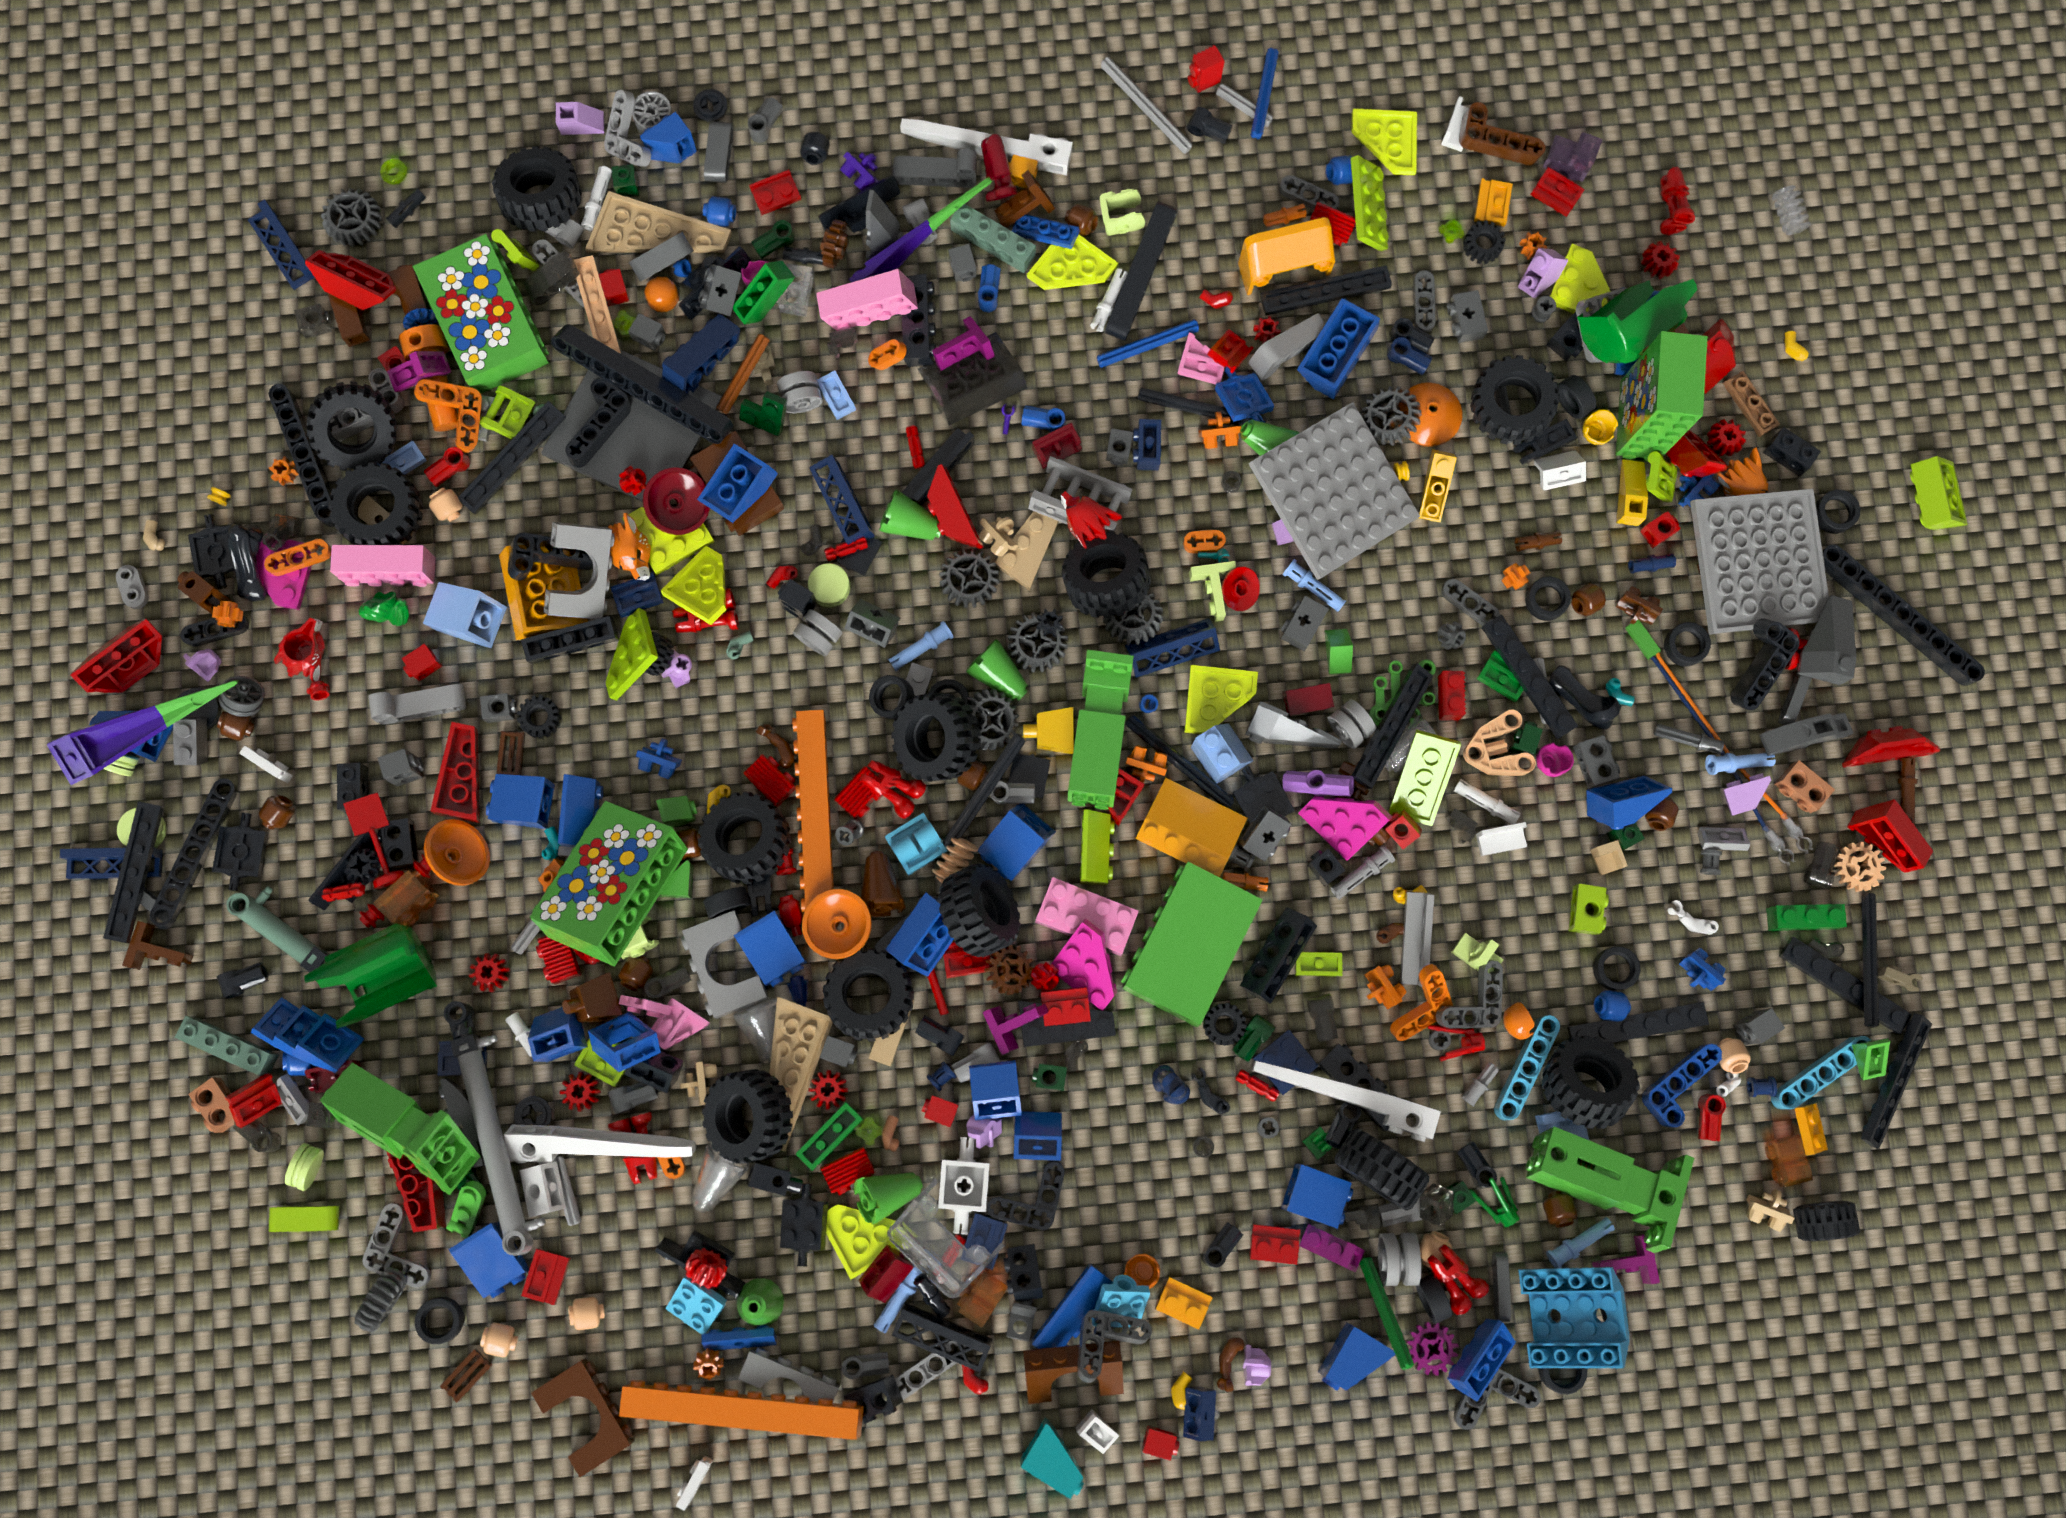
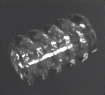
M1795 185L1781 188L1772 195V200L1775 201L1774 206L1778 209L1777 216L1781 217L1779 222L1783 225L1782 231L1786 235L1800 233L1811 226V222H1803L1809 218V215H1801L1806 210V206H1798L1804 200L1803 198L1796 199L1801 194V191H1793L1796 187Z

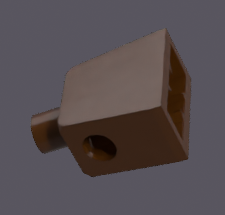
M184 571L178 576L177 580L180 583L178 589L211 614L213 613V607L220 605V601L234 602L194 571L189 573ZM210 594L213 595L210 600H206Z
M610 972L572 989L569 993L571 999L564 1000L562 1003L564 1013H575L577 1021L580 1023L610 1021L623 1014Z

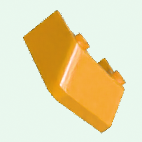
M1319 218L1247 237L1244 240L1238 261L1247 295L1252 294L1255 285L1257 287L1267 285L1273 274L1313 265L1314 269L1321 272L1325 271V275L1329 276L1335 264L1330 221L1328 218Z

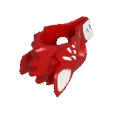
M1066 491L1061 494V503L1066 510L1068 528L1084 549L1087 548L1085 540L1091 541L1094 538L1105 540L1107 538L1104 525L1110 526L1109 519L1113 521L1122 519L1120 514L1100 505L1089 497H1073Z
M309 618L301 628L293 630L283 637L278 646L279 652L274 658V663L278 664L282 661V664L287 667L288 676L292 677L303 671L304 677L310 675L312 682L320 680L321 660L325 650V642L319 630L323 621Z

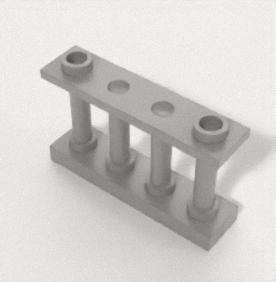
M1050 456L1046 472L1050 473L1049 479L1042 492L1034 490L1028 509L1067 524L1066 510L1061 500L1050 496L1059 477L1071 482L1067 493L1073 497L1080 485L1092 490L1089 498L1097 501L1100 494L1112 498L1108 508L1115 512L1120 502L1128 505L1133 489L1066 463L1062 459ZM1109 519L1110 526L1104 525L1105 534L1108 531L1115 532L1117 523Z

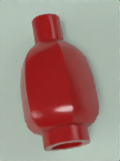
M793 894L780 897L778 909L783 923L791 928L793 937L802 935L800 925L803 915L799 901L793 897Z

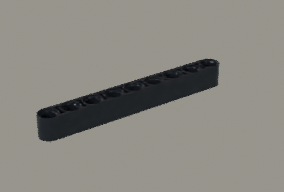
M564 325L552 337L551 344L559 353L714 444H720L733 429L732 421L727 416L573 325Z
M1832 544L1822 550L1825 573L1958 684L1968 686L1980 681L1984 677V667L1841 547ZM1827 553L1832 556L1833 561L1827 558ZM1844 568L1849 570L1850 575L1845 573ZM1862 582L1866 584L1867 590L1862 587ZM1879 597L1884 600L1885 605L1880 602ZM1897 611L1902 615V619L1897 616ZM1914 626L1919 629V634L1915 631ZM1932 641L1936 643L1937 648L1932 645ZM1950 656L1954 658L1955 663L1950 660ZM1967 670L1972 673V678L1968 675Z

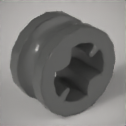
M1435 1030L1430 1033L1428 1042L1431 1048L1440 1051L1450 1046L1451 1037L1448 1032ZM1438 1033L1442 1034L1441 1037H1445V1042L1441 1043V1047L1437 1046L1438 1043L1434 1042V1038L1438 1037Z
M1262 1118L1257 1124V1131L1263 1138L1270 1139L1278 1134L1279 1124L1273 1118ZM1267 1121L1272 1122L1271 1127L1274 1128L1273 1133L1269 1132V1135H1266L1265 1129L1262 1128L1263 1123L1268 1124Z

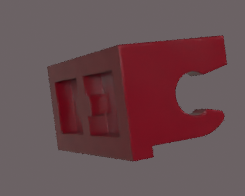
M1072 422L1032 442V450L1043 469L1047 468L1050 456L1063 460L1082 451V447L1080 445L1081 440Z
M1330 683L1282 691L1286 712L1289 713V716L1334 707Z
M348 1060L336 1073L320 1067L305 1070L306 1077L311 1079V1085L308 1086L309 1090L315 1092V1094L326 1092L351 1063L361 1067L360 1061Z
M890 1245L884 1247L858 1280L867 1296L884 1303L888 1301L900 1286V1283L904 1281L914 1268L911 1262L904 1260L906 1256L904 1253L892 1248Z

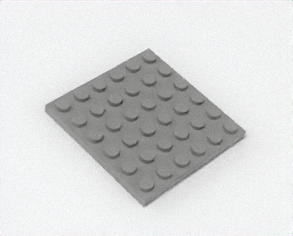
M1353 402L1248 463L1317 580L1420 517Z
M1813 489L1690 501L1709 635L1753 630L1755 622L1761 618L1777 621L1784 626L1818 622V617L1829 594Z

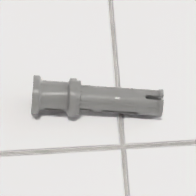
M1384 845L1380 846V850L1374 855L1366 857L1360 867L1330 888L1338 900L1372 874L1378 875L1380 869L1388 863L1395 862V858Z

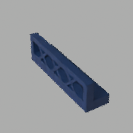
M264 199L257 203L262 211L247 220L290 286L295 290L315 277L306 266L304 256L273 209ZM267 218L269 221L268 228H258L256 223ZM271 235L279 236L278 246L269 245ZM282 252L290 253V263L280 261ZM293 269L301 270L304 276L296 281H293L291 278Z
M830 455L809 467L845 542L849 545L863 536L867 540L876 536L839 461L833 455ZM828 465L830 469L828 479L821 478L817 470ZM830 484L839 487L840 490L837 498L828 495ZM840 503L849 507L846 517L840 516L837 513ZM849 522L857 524L860 530L850 537L846 531Z
M1209 618L1157 634L1154 638L1148 637L1147 643L1140 640L1138 645L1135 642L1130 643L1129 646L1128 644L1125 645L1127 655L1134 656L1132 669L1135 677L1220 651L1216 628ZM1212 637V646L1206 648L1200 646L1204 639ZM1183 646H1192L1189 653L1184 655L1179 653ZM1161 653H1171L1168 660H1158ZM1145 658L1150 660L1146 667L1138 669L1136 661Z
M154 847L151 858L155 859L154 872H148L147 878L162 876L163 850ZM126 848L60 849V858L67 860L66 879L119 878L120 869L118 866L123 862ZM102 860H106L111 867L104 873H99L95 866ZM75 861H83L88 866L81 874H74Z

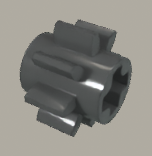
M1455 621L1452 624L1446 622V624L1439 628L1438 641L1442 642V647L1450 650L1451 647L1457 649V647L1463 645L1466 634L1465 630L1461 629V624Z

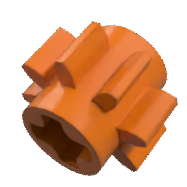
M1538 231L1532 235L1528 232L1525 239H1522L1519 243L1520 246H1523L1520 254H1524L1528 260L1533 258L1538 248H1548L1544 245L1547 238H1543Z
M286 456L282 460L274 459L272 467L268 468L274 473L271 475V479L274 481L279 480L282 486L289 482L294 483L295 477L299 475L295 470L294 461L290 462Z
M1514 563L1503 571L1505 577L1501 581L1507 589L1513 587L1517 590L1529 582L1527 576L1531 572L1525 564L1519 567L1517 563Z
M220 601V605L213 607L212 617L218 620L217 624L220 626L235 627L238 621L242 622L243 611L238 608V604L235 602Z
M706 1348L702 1353L697 1352L693 1370H698L699 1378L703 1377L711 1380L715 1375L720 1376L724 1359L719 1358L718 1350L714 1351Z

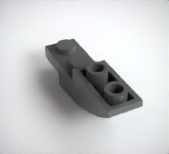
M1829 713L1784 725L1764 732L1759 736L1769 756L1803 749L1815 743L1849 737L1853 734V730L1845 713L1836 715Z
M441 1079L439 1093L441 1098L446 1101L447 1108L445 1112L456 1125L462 1124L461 1132L481 1156L473 1165L474 1168L483 1167L485 1163L467 1093L451 1079Z

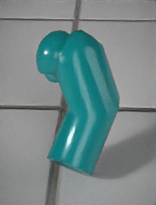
M1611 678L1606 683L1608 695L1615 697L1620 704L1632 707L1635 696L1622 693L1620 680Z
M555 826L544 830L549 841L545 850H542V857L545 860L552 861L558 857V850L561 845L558 844V832Z

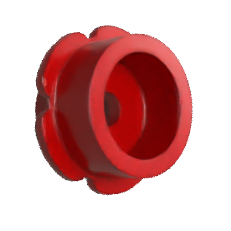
M314 681L307 688V693L310 694L312 700H324L329 696L330 686L323 681Z

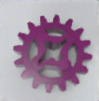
M1425 1321V1328L1417 1324V1332H1409L1412 1340H1405L1410 1345V1354L1414 1363L1416 1362L1415 1369L1420 1371L1423 1368V1372L1426 1375H1429L1430 1370H1432L1434 1375H1438V1369L1446 1373V1365H1454L1451 1357H1458V1354L1453 1352V1348L1458 1347V1344L1451 1342L1455 1337L1454 1334H1446L1448 1331L1446 1326L1439 1329V1323H1434L1431 1327L1430 1323ZM1429 1332H1436L1431 1337L1425 1338L1422 1336ZM1444 1342L1446 1343V1353L1443 1349ZM1417 1344H1419L1420 1347L1419 1355L1417 1354L1416 1350ZM1429 1344L1433 1345L1436 1349L1434 1353L1429 1352L1430 1350L1427 1348ZM1435 1359H1439V1360H1440V1362H1438V1363H1436V1364H1428V1363H1430L1432 1360H1435Z

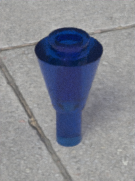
M803 975L790 977V982H787L786 985L794 1003L806 1007L809 979H804Z

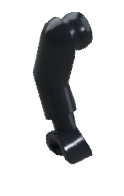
M1198 1068L1201 1072L1200 1079H1197L1196 1075L1191 1073V1079L1199 1085L1198 1091L1202 1102L1218 1114L1228 1113L1230 1110L1229 1103L1212 1093L1209 1084H1206L1205 1070Z

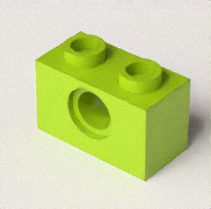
M1585 884L1573 886L1568 931L1598 935L1602 933V930H1605L1606 917H1604V908L1607 907L1609 901L1605 887ZM1587 904L1591 905L1594 909L1592 916L1587 914L1585 910Z

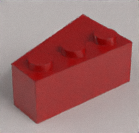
M1120 768L1118 769L1114 805L1105 810L1108 814H1111L1110 817L1118 827L1145 785Z

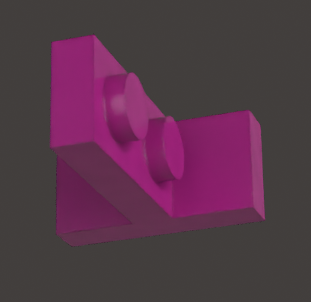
M971 316L963 319L966 329L965 333L932 350L940 370L977 351H980L986 360L994 357L990 340Z
M415 351L409 354L411 360L387 371L394 392H402L423 379L433 376H445L452 373L444 351Z
M1035 1003L1023 1008L1024 1013L1019 1016L1016 1012L1005 1017L1001 1006L983 1012L1001 1055L1019 1048L1012 1030L1047 1014L1048 1009L1045 1004L1038 1007Z
M1309 1224L1299 1245L1355 1273L1365 1250Z
M1645 1234L1634 1236L1637 1255L1592 1262L1593 1268L1613 1267L1616 1274V1270L1625 1269V1272L1640 1271L1644 1284L1660 1283L1655 1255L1653 1252L1646 1250L1647 1243L1643 1241Z

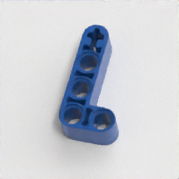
M1714 1044L1698 1046L1643 1092L1642 1102L1662 1126L1679 1127L1683 1124L1685 1114L1674 1099L1721 1061V1049ZM1707 1051H1710V1059L1699 1060L1705 1058L1708 1055ZM1689 1063L1694 1066L1695 1071L1693 1075H1690L1687 1071ZM1672 1077L1677 1081V1087L1674 1090L1669 1085ZM1654 1092L1658 1093L1660 1098L1657 1104L1652 1101V1094ZM1670 1110L1675 1115L1672 1123L1667 1119V1113Z

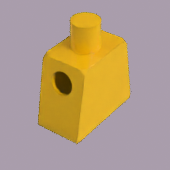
M1073 707L1037 713V724H1023V737L1037 738L1038 749L1073 754Z

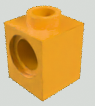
M1013 154L1011 162H1008L1012 172L1010 174L1015 186L1026 188L1027 185L1022 174L1029 170L1036 179L1038 160Z

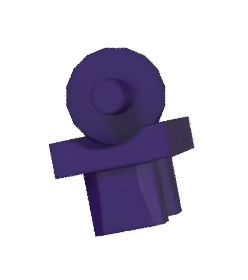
M849 152L845 153L843 157L846 161L840 170L848 178H851L858 171L861 175L854 184L861 191L879 182L868 170L870 168L875 172L878 169L874 164L877 157L873 153L866 156L862 152L859 155L862 162Z

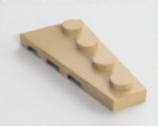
M1033 511L1013 537V540L1019 545L1015 551L1008 549L1003 557L999 556L995 561L996 567L1030 591L1059 521Z

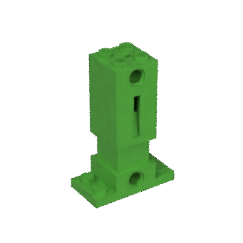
M1087 650L1082 696L1086 697L1085 709L1079 710L1068 787V801L1072 802V805L1085 806L1086 804L1095 805V808L1103 810L1114 805L1125 716L1121 715L1122 702H1127L1134 657L1132 655Z
M351 1063L341 1073L337 1081L320 1099L338 1122L398 1159L402 1155L407 1156L422 1174L434 1180L441 1190L448 1195L453 1192L481 1157L446 1112L440 1109L438 1113L434 1112L430 1117L423 1112L413 1098L354 1063Z
M1552 1127L1535 1136L1532 1143V1148H1534L1533 1156L1529 1157L1525 1168L1528 1171L1526 1178L1606 1210L1616 1207L1633 1214L1632 1221L1650 1227L1645 1232L1643 1240L1647 1243L1646 1250L1656 1253L1671 1248L1694 1157L1685 1154L1668 1161V1163L1666 1162L1663 1169L1653 1173L1633 1165L1634 1158L1557 1127Z

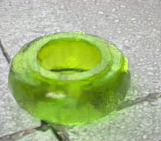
M389 159L381 166V178L388 184H400L407 177V167L399 159ZM392 168H399V172L396 175H388Z

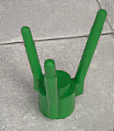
M1501 1177L1500 1181L1508 1201L1507 1203L1494 1179L1489 1178L1501 1203L1496 1209L1498 1213H1495L1472 1189L1469 1190L1474 1199L1493 1217L1496 1224L1501 1222L1504 1228L1520 1220L1517 1214L1518 1209L1513 1202L1504 1177Z

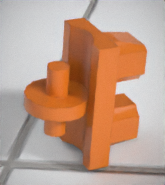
M1220 411L1215 412V419H1208V426L1216 425V428L1199 430V437H1202L1205 449L1218 448V435H1224L1225 446L1238 445V433H1240L1241 426L1223 427V424L1230 423V417L1222 418Z
M1136 745L1131 755L1127 757L1126 764L1141 768L1143 771L1134 769L1132 775L1140 777L1139 781L1143 784L1145 779L1154 782L1156 775L1147 773L1148 771L1165 776L1168 769L1166 766L1167 754L1156 751L1153 762L1144 760L1147 748Z
M1390 965L1378 966L1364 974L1369 981L1367 986L1371 991L1366 996L1368 1000L1375 997L1379 1004L1383 1003L1387 1010L1402 1002L1401 998L1407 991L1402 984L1398 983L1393 986L1389 981V978L1394 975Z

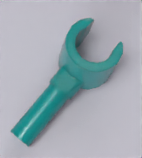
M1225 548L1219 549L1217 553L1198 552L1199 558L1218 559L1219 563L1229 562L1228 558H1222L1223 556H1230Z

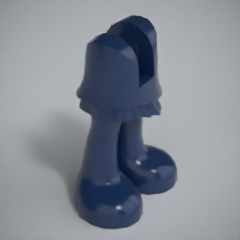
M1161 1065L1154 1070L1152 1076L1153 1087L1157 1092L1163 1090L1164 1101L1171 1104H1182L1187 1101L1190 1096V1088L1174 1073L1172 1067Z

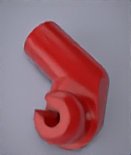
M1205 289L1199 298L1213 308L1218 309L1228 306L1233 300V294L1230 291H1224L1213 295Z
M791 565L779 566L772 573L766 584L775 590L781 581L795 579L798 576V570Z
M962 1365L964 1385L975 1394L980 1395L987 1392L989 1388L987 1380H980L975 1376L973 1369Z

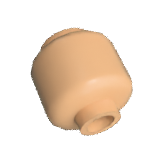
M441 488L429 497L431 499L429 507L438 520L444 521L448 519L449 522H452L461 516L459 511L462 509L463 504L452 489L446 490Z
M1725 1038L1721 1040L1718 1045L1722 1051V1059L1719 1062L1721 1068L1733 1074L1745 1071L1751 1061L1745 1044L1739 1039Z
M1437 1231L1424 1234L1419 1245L1421 1263L1430 1268L1427 1259L1432 1254L1443 1264L1446 1259L1438 1248L1446 1244L1452 1249L1449 1238Z
M596 1297L577 1298L569 1306L570 1325H574L576 1330L597 1328L600 1319L604 1318L603 1304H598Z
M492 1323L490 1327H485L480 1346L484 1347L486 1354L506 1357L510 1350L515 1351L518 1336L514 1335V1327Z

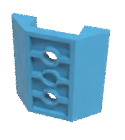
M1613 1267L1519 1270L1521 1294H1529L1534 1337V1341L1527 1343L1530 1368H1625L1630 1336L1624 1289ZM1599 1308L1603 1309L1607 1314L1605 1322L1597 1318L1596 1313ZM1553 1309L1558 1310L1561 1315L1559 1322H1555L1551 1318V1311Z

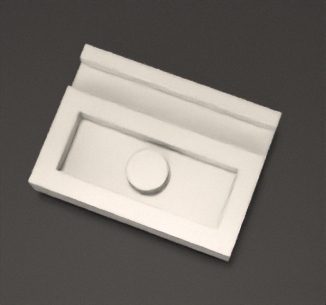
M244 746L239 753L286 783L293 777V775L287 772L289 767L278 760L275 763L268 760L270 755L259 748L254 751Z
M704 1456L701 1461H695L690 1470L692 1474L688 1483L684 1482L678 1492L680 1499L676 1507L685 1511L690 1505L713 1462L711 1458Z

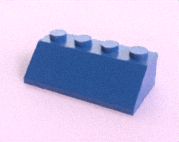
M1342 298L1299 365L1298 372L1315 390L1334 400L1377 332L1380 318Z
M1089 1263L1031 1339L1032 1345L1038 1349L1069 1346L1067 1343L1073 1336L1076 1339L1080 1334L1083 1317L1089 1311L1095 1309L1102 1285L1112 1284L1113 1281Z

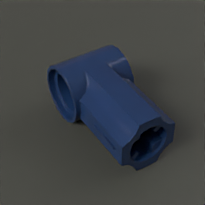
M1403 337L1396 338L1387 350V357L1391 362L1401 363L1421 375L1424 374L1433 358L1411 346L1409 340ZM1395 347L1402 349L1403 353H1398Z

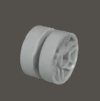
M649 91L640 94L635 99L632 116L638 132L642 135L647 128L655 126L661 122L663 117L673 114L669 100L663 94Z
M794 372L783 376L777 381L779 395L787 399L786 413L807 412L817 408L823 402L814 372Z
M809 609L802 618L806 625L799 623L792 633L810 649L826 657L833 648L830 642L836 643L843 633L827 618Z
M1352 699L1341 706V711L1336 710L1328 717L1332 730L1351 749L1359 746L1364 741L1363 738H1369L1377 729L1366 710Z

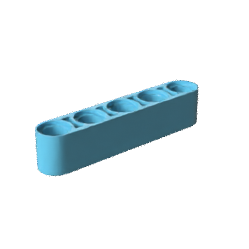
M1554 1016L1539 1017L1534 1022L1535 1026L1530 1030L1534 1034L1526 1039L1494 1106V1113L1499 1119L1514 1120L1519 1116L1560 1030V1023ZM1545 1020L1551 1024V1030L1548 1033L1542 1027ZM1534 1041H1538L1541 1044V1051L1539 1053L1533 1050L1532 1045ZM1524 1062H1528L1531 1065L1532 1069L1529 1074L1523 1071L1522 1066ZM1518 1082L1522 1088L1521 1093L1519 1095H1516L1512 1089L1514 1083ZM1505 1103H1508L1512 1108L1509 1116H1506L1502 1110Z
M1857 1036L1842 1042L1777 1088L1776 1096L1771 1097L1773 1106L1784 1110L1794 1109L1857 1065L1852 1044L1870 1041L1871 1039L1866 1036ZM1839 1054L1844 1059L1842 1066L1837 1061ZM1821 1067L1825 1070V1077L1823 1079L1819 1075ZM1803 1080L1807 1084L1805 1092L1801 1089V1082ZM1784 1093H1786L1789 1097V1102L1787 1105H1785L1782 1101V1096Z

